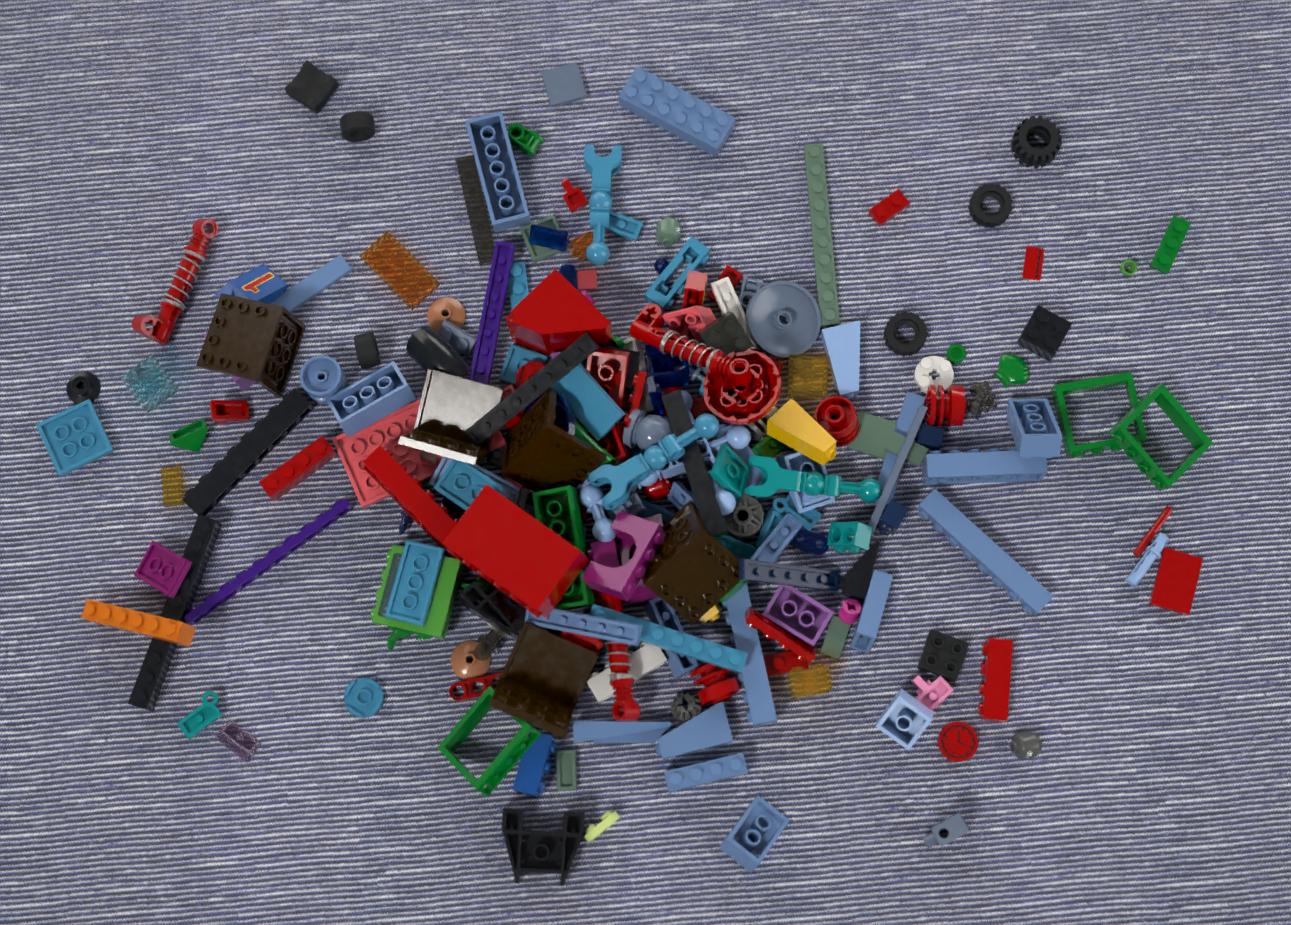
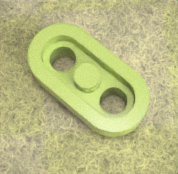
M609 810L601 817L602 822L597 826L594 823L585 830L586 835L584 838L587 842L590 843L620 818L616 811L612 813Z

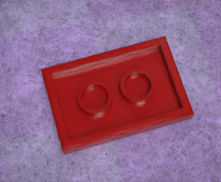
M1164 547L1149 605L1188 616L1203 558Z

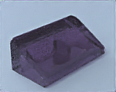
M232 719L218 731L216 737L221 744L246 763L262 745L259 740Z

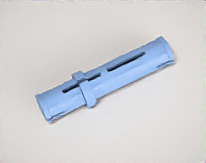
M1159 532L1153 543L1147 546L1145 554L1125 581L1128 584L1137 587L1152 563L1161 556L1162 549L1170 540L1165 534Z

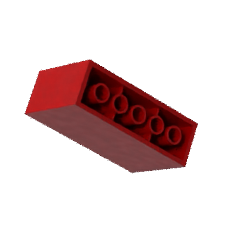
M487 484L443 541L448 547L446 549L447 552L474 572H477L491 584L493 583L495 587L522 607L524 606V608L538 618L540 615L544 618L549 616L589 561L579 549Z

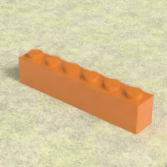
M87 599L81 616L82 619L95 624L190 647L196 627L184 622Z

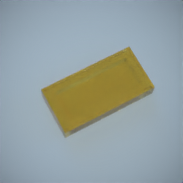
M182 467L161 468L163 506L185 505V502L182 500L184 498Z

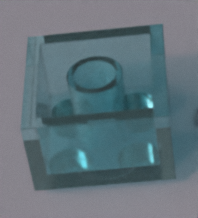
M150 355L120 377L141 407L148 413L180 390L153 355Z

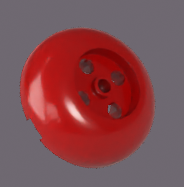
M754 350L738 353L734 351L727 356L734 359L742 358L748 361L752 374L751 382L745 386H737L732 379L724 375L707 372L703 383V397L709 410L717 418L730 424L745 425L762 419L775 407L781 393V377L775 363L765 354ZM734 390V395L729 396V391ZM743 401H747L746 404L741 405Z

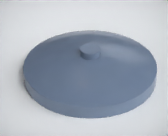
M775 281L760 288L750 299L746 310V326L752 341L764 353L777 358H791L804 353L814 344L820 332L821 314L816 300L804 287L790 281Z

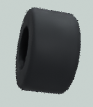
M353 111L346 113L340 118L341 135L346 141H365L375 135L374 118L369 112Z
M373 332L354 336L355 349L361 368L367 369L379 366L381 364L380 354Z

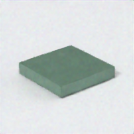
M554 214L519 228L533 264L569 250Z
M859 411V434L848 445V449L885 460L887 451L884 449L897 423Z

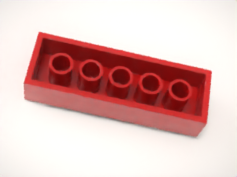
M378 446L361 463V466L440 548L446 549L447 546L443 541L458 523V520L456 518L451 519L447 515L449 511L442 504L438 505L433 500L435 499L434 495L429 490L424 491L419 486L421 482L414 475L410 477L407 474L406 466L401 461L396 462L392 458L393 453L386 446L384 448Z

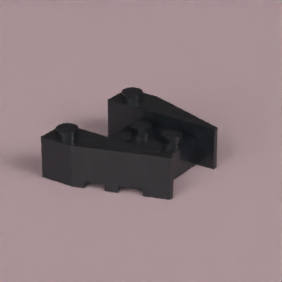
M474 581L456 596L469 612L514 639L518 638L520 633L514 626L526 616L527 609L501 590L496 588L487 596Z
M503 808L501 830L516 884L521 882V872L561 874L560 886H563L584 834L585 812L564 811L562 832L524 830L525 809Z

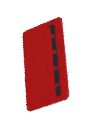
M1026 247L1023 278L1040 281L1044 248Z

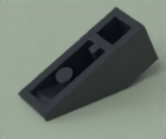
M876 541L849 570L845 578L841 577L838 587L841 590V596L864 601L880 542Z

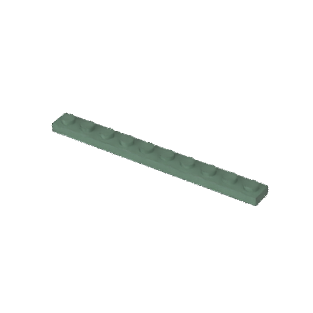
M823 143L804 144L821 327H834L840 325Z

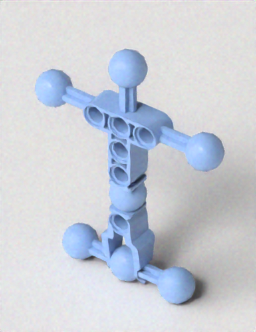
M680 390L692 426L694 427L695 420L690 411L693 399L687 391ZM733 425L729 428L726 436L708 443L706 438H698L700 450H706L702 454L706 467H713L715 462L713 453L718 452L721 445L726 444L728 447L737 450L744 449L750 442L751 434L745 426ZM677 459L670 463L668 460L667 464L669 467L667 469L652 470L653 474L634 486L630 494L635 492L637 488L641 489V485L645 487L652 486L657 482L658 478L661 481L662 478H670L685 472L683 462ZM708 471L722 516L728 515L733 512L736 499L732 493L725 491L710 475L711 471ZM587 478L582 484L577 486V489L581 490L579 500L583 506L588 508L587 513H592L595 520L592 529L594 538L598 541L610 542L615 539L616 533L610 528L614 521L606 518L603 511L605 509L602 502L604 493L600 486L595 487L591 485Z

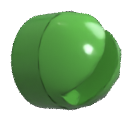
M1126 260L1120 265L1121 273L1126 276L1134 274L1137 270V264L1133 260ZM1130 264L1131 267L1125 271L1124 268Z

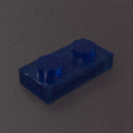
M654 376L646 377L648 393L656 415L664 414V403L661 397L664 394H662L660 383L655 382Z

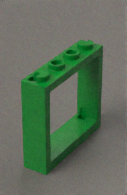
M1132 372L1058 384L1051 389L1066 457L1080 458L1085 456V453L1092 452V455L1104 453L1103 450L1111 449V452H1115L1123 448L1114 441L1115 439L1075 446L1063 395L1125 385L1130 409H1132L1138 403ZM1140 414L1133 421L1136 435L1133 438L1142 446L1147 440L1142 415Z
M1163 384L1153 387L1108 431L1115 439L1114 441L1123 448L1125 454L1136 463L1138 469L1148 477L1152 486L1154 485L1159 491L1170 488L1213 444L1210 438ZM1153 401L1158 404L1195 448L1168 477L1126 429Z
M491 686L483 692L476 703L437 747L471 785L487 797L541 735L532 724L512 716L522 728L480 778L477 779L453 753L492 708L489 706L495 689Z

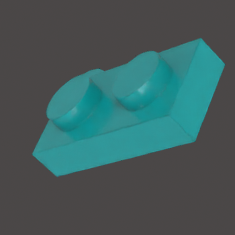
M205 692L202 696L203 704L177 723L189 740L223 716L216 706L219 701L216 692ZM209 695H212L214 697V700L211 703L207 701V697Z

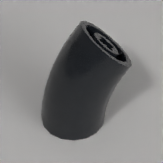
M430 326L419 328L408 340L407 354L426 372L431 368L464 377L471 370V367L457 350Z

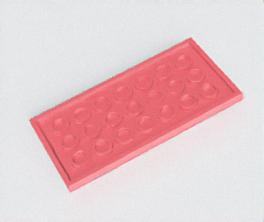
M421 399L396 410L349 438L345 433L332 438L363 509L390 497L361 466V463L378 446L382 448L386 446L393 453L392 458L396 462L401 461L406 466L407 474L410 477L414 475L420 482L432 478L443 456L398 444L401 435L414 429ZM500 429L493 434L489 452L506 444Z

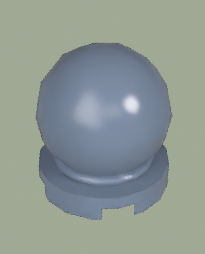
M634 409L628 417L632 419L629 428H624L623 443L631 448H635L638 445L641 450L645 451L650 446H660L658 444L659 441L673 434L672 427L661 416H647L645 411Z

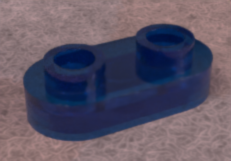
M800 529L790 542L793 548L815 555H823L829 548L827 546L828 539L824 535ZM802 536L804 538V541L799 542L797 540V537ZM821 541L823 546L817 547L816 542Z

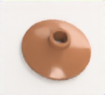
M444 297L431 304L427 313L429 325L437 332L445 320L461 329L466 319V313L463 305L458 300ZM444 311L449 312V315L446 317H444L442 314Z
M463 642L452 652L451 667L454 673L461 679L470 680L483 677L490 667V654L486 647L479 642ZM472 656L473 662L467 663V657Z

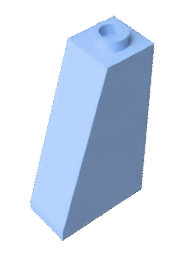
M860 321L822 329L820 334L837 396L848 400L854 399L859 392Z

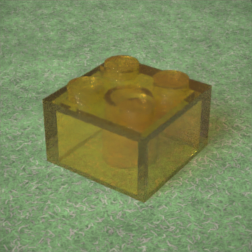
M789 355L786 398L825 400L827 395L829 357Z
M823 663L813 664L810 669L805 670L803 666L791 668L786 676L790 700L829 694L833 690L829 666H824Z

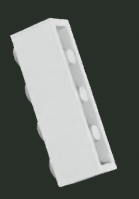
M641 643L639 645L640 649L637 651H628L632 655L629 661L633 666L632 670L628 671V673L634 675L635 682L667 663V658L659 647ZM607 665L605 666L606 670L601 673L599 671L592 673L587 681L599 704L613 696V692L616 691L609 684V678L613 676L608 675L614 673L610 672V666Z

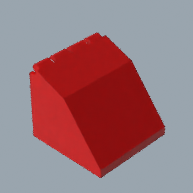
M556 269L510 311L512 315L506 317L510 335L514 342L547 356L551 355V353L562 352L585 332L589 333L599 348H601V345H612L611 322Z

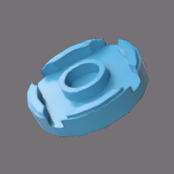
M369 678L356 679L347 686L344 693V703L352 715L360 718H369L377 714L382 708L384 692L375 680Z

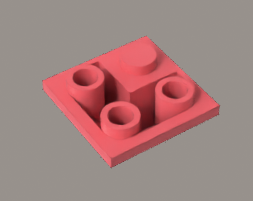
M697 305L666 313L662 316L670 330L678 332L680 336H687L689 340L695 339L697 341L701 339L696 332L716 320L710 308Z

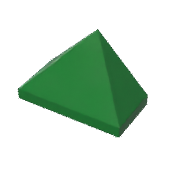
M205 418L169 433L171 445L199 453L208 431Z

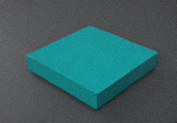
M723 444L719 448L710 475L724 489L732 493L735 499H738L742 496L751 468L726 444Z

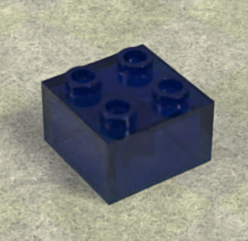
M645 345L644 360L650 390L689 385L690 371L687 360L680 361L678 356L671 357L670 353L663 354L659 352L658 348Z

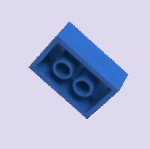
M541 733L521 757L512 790L538 798L539 794L544 793L546 782L543 781L544 776L549 774L552 764L549 761L550 754L554 755L557 746L553 736Z

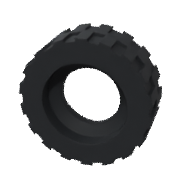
M994 183L978 187L972 194L968 206L972 220L985 228L1000 226L1007 220L1012 210L1013 201L1010 193L1005 188H1002L1001 185H994ZM987 197H993L998 200L1000 209L995 214H987L982 210L981 202Z
M912 312L897 313L894 317L890 318L884 329L883 337L885 344L896 355L912 356L914 353H918L924 346L928 336L927 326L919 315H915ZM902 325L912 327L915 332V338L909 343H902L896 337V331Z

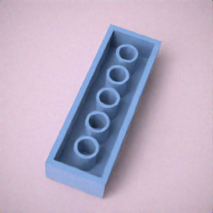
M638 66L618 96L619 106L715 157L718 156L735 127V117Z
M502 111L465 120L494 233L530 224V215Z
M994 448L989 449L988 452L972 449L968 451L969 453L951 450L949 453L941 454V451H930L922 461L923 485L1041 481L1048 473L1047 458L1033 457L1027 459L1019 457L1017 448H1009L1008 451H1000V449Z

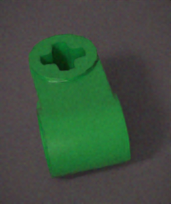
M519 123L511 124L508 128L510 143L529 156L534 157L539 145L545 141L539 134ZM514 132L521 133L519 137L512 136Z

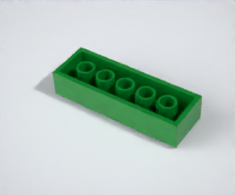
M569 485L532 493L536 520L579 549L588 558L577 488ZM588 562L554 608L568 611L595 604L593 589L589 588L582 579L589 566Z

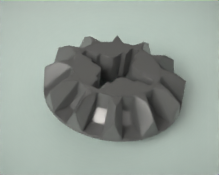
M682 691L679 696L675 695L674 701L671 702L670 710L676 719L688 721L700 713L702 704L698 694H694L691 691L688 693ZM684 701L688 702L687 711L683 707Z

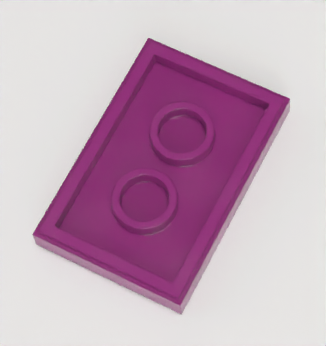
M152 540L134 576L167 596L174 598L192 562Z

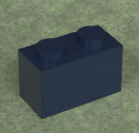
M891 499L876 526L879 528L878 531L886 536H889V534L893 536L909 508Z

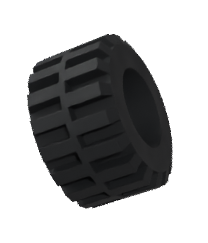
M1031 116L1029 120L1026 118L1017 126L1011 140V152H1015L1014 158H1019L1021 165L1025 163L1028 168L1031 165L1033 168H1038L1039 165L1045 167L1047 163L1050 164L1055 158L1062 144V135H1059L1061 132L1060 128H1055L1057 124L1049 122L1051 119L1046 118L1045 120L1043 116H1038V118ZM1038 136L1044 140L1046 147L1042 149L1033 148L1027 142L1026 137Z

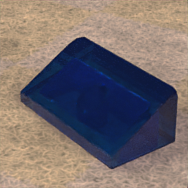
M531 224L529 242L533 245L565 252L569 242V234L565 231Z

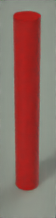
M1165 507L1133 551L1135 556H1141L1173 511L1170 507Z

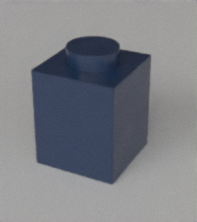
M922 424L914 440H916V443L928 448V450L939 451L945 429Z

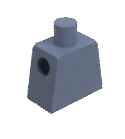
M959 811L932 826V832L922 838L928 848L937 843L942 847L970 832V829ZM945 828L949 831V834L943 837L939 831Z

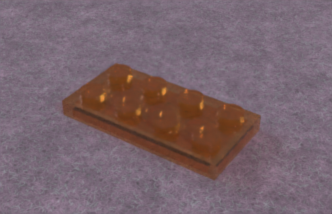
M388 230L360 255V258L411 310L416 308L440 286V283Z

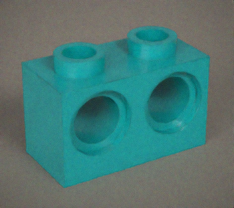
M831 522L827 546L833 547L834 551L839 553H846V550L852 553L868 550L873 527L860 522Z

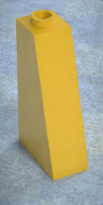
M790 399L767 420V435L823 466L835 458L837 454L836 440L793 399Z

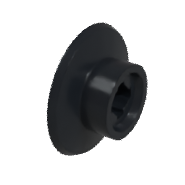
M85 371L73 375L66 387L69 399L75 404L82 403L88 399L93 402L101 391L98 377L91 372ZM82 384H85L86 386L82 390H80L79 387Z

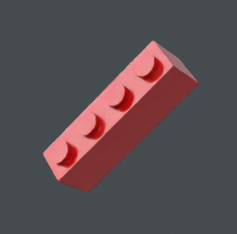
M322 435L260 480L259 483L275 502L338 455Z
M988 638L986 643L982 644V655H985L984 663H981L980 674L983 675V683L980 682L979 694L982 695L981 703H978L977 708L980 720L1008 721L1013 640Z

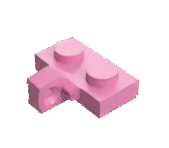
M919 675L911 680L917 688L915 693L918 696L915 699L932 711L954 691L941 675L933 682L930 680L925 682Z

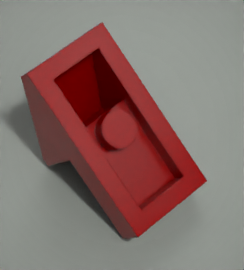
M210 401L211 418L220 425H224L228 421L247 422L249 420L247 401Z

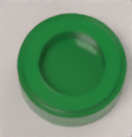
M960 344L951 345L946 352V358L952 364H960L966 357V350Z

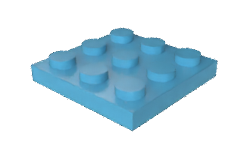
M90 399L36 424L60 477L114 452Z

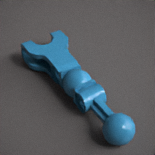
M585 144L584 168L592 175V195L588 203L590 207V228H593V242L587 247L586 258L592 265L596 266L605 264L610 256V250L604 243L605 228L609 229L610 210L613 205L611 198L612 177L622 169V145H613L611 154L601 157L594 152L593 144Z
M702 414L695 420L692 429L679 437L675 434L664 437L658 442L660 446L653 445L648 447L643 456L640 453L618 466L605 464L591 472L588 476V481L591 485L599 487L606 483L612 484L611 491L602 500L605 509L613 510L627 502L630 491L634 486L652 475V470L663 469L668 460L671 463L683 456L685 453L683 447L700 437L706 439L714 437L719 429L718 419L711 414Z

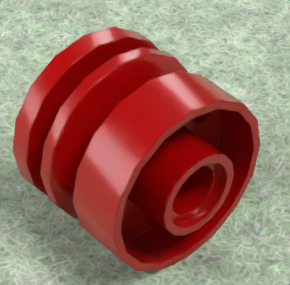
M935 385L928 386L924 405L928 407L925 413L927 425H934L935 417L937 426L942 425L944 417H946L948 426L963 425L966 414V396L963 386L950 385L947 394L944 393L943 385H938L937 394Z
M840 396L828 397L816 408L815 421L836 440V447L846 446L856 439L859 434L860 424L855 407L848 399Z
M703 663L689 673L691 678L701 677L694 681L693 684L694 686L704 685L705 687L697 692L702 705L712 702L713 704L719 703L741 690L736 677H726L731 670Z

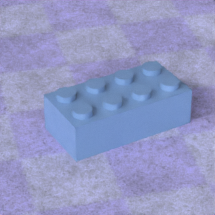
M394 361L326 399L348 438L416 400L411 388Z
M1008 399L1006 420L1019 457L1027 459L1033 457H1060L1062 434L1048 399Z

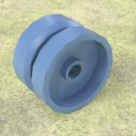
M318 355L312 357L300 369L299 379L301 386L309 397L319 404H328L327 398L347 388L348 382L344 371L337 361L329 356Z

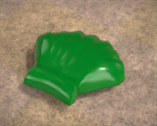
M1003 354L999 358L998 371L994 376L1008 388L1010 384L1027 383L1029 370L1028 366L1019 356Z

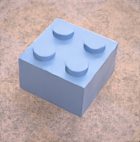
M900 689L878 718L875 727L907 750H910L932 721L934 712Z

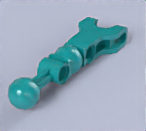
M750 456L748 459V464L759 468L763 475L761 483L757 486H746L745 494L749 496L769 497L777 490L805 492L810 496L819 494L840 497V493L858 495L862 501L873 503L880 498L882 493L881 485L872 478H866L860 483L841 481V476L822 475L817 471L802 472L782 469L777 461L771 457Z

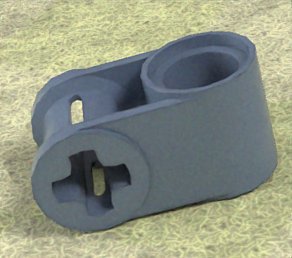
M744 275L739 301L745 314L748 305H745L743 301L750 300L756 291L762 288V278L757 280Z

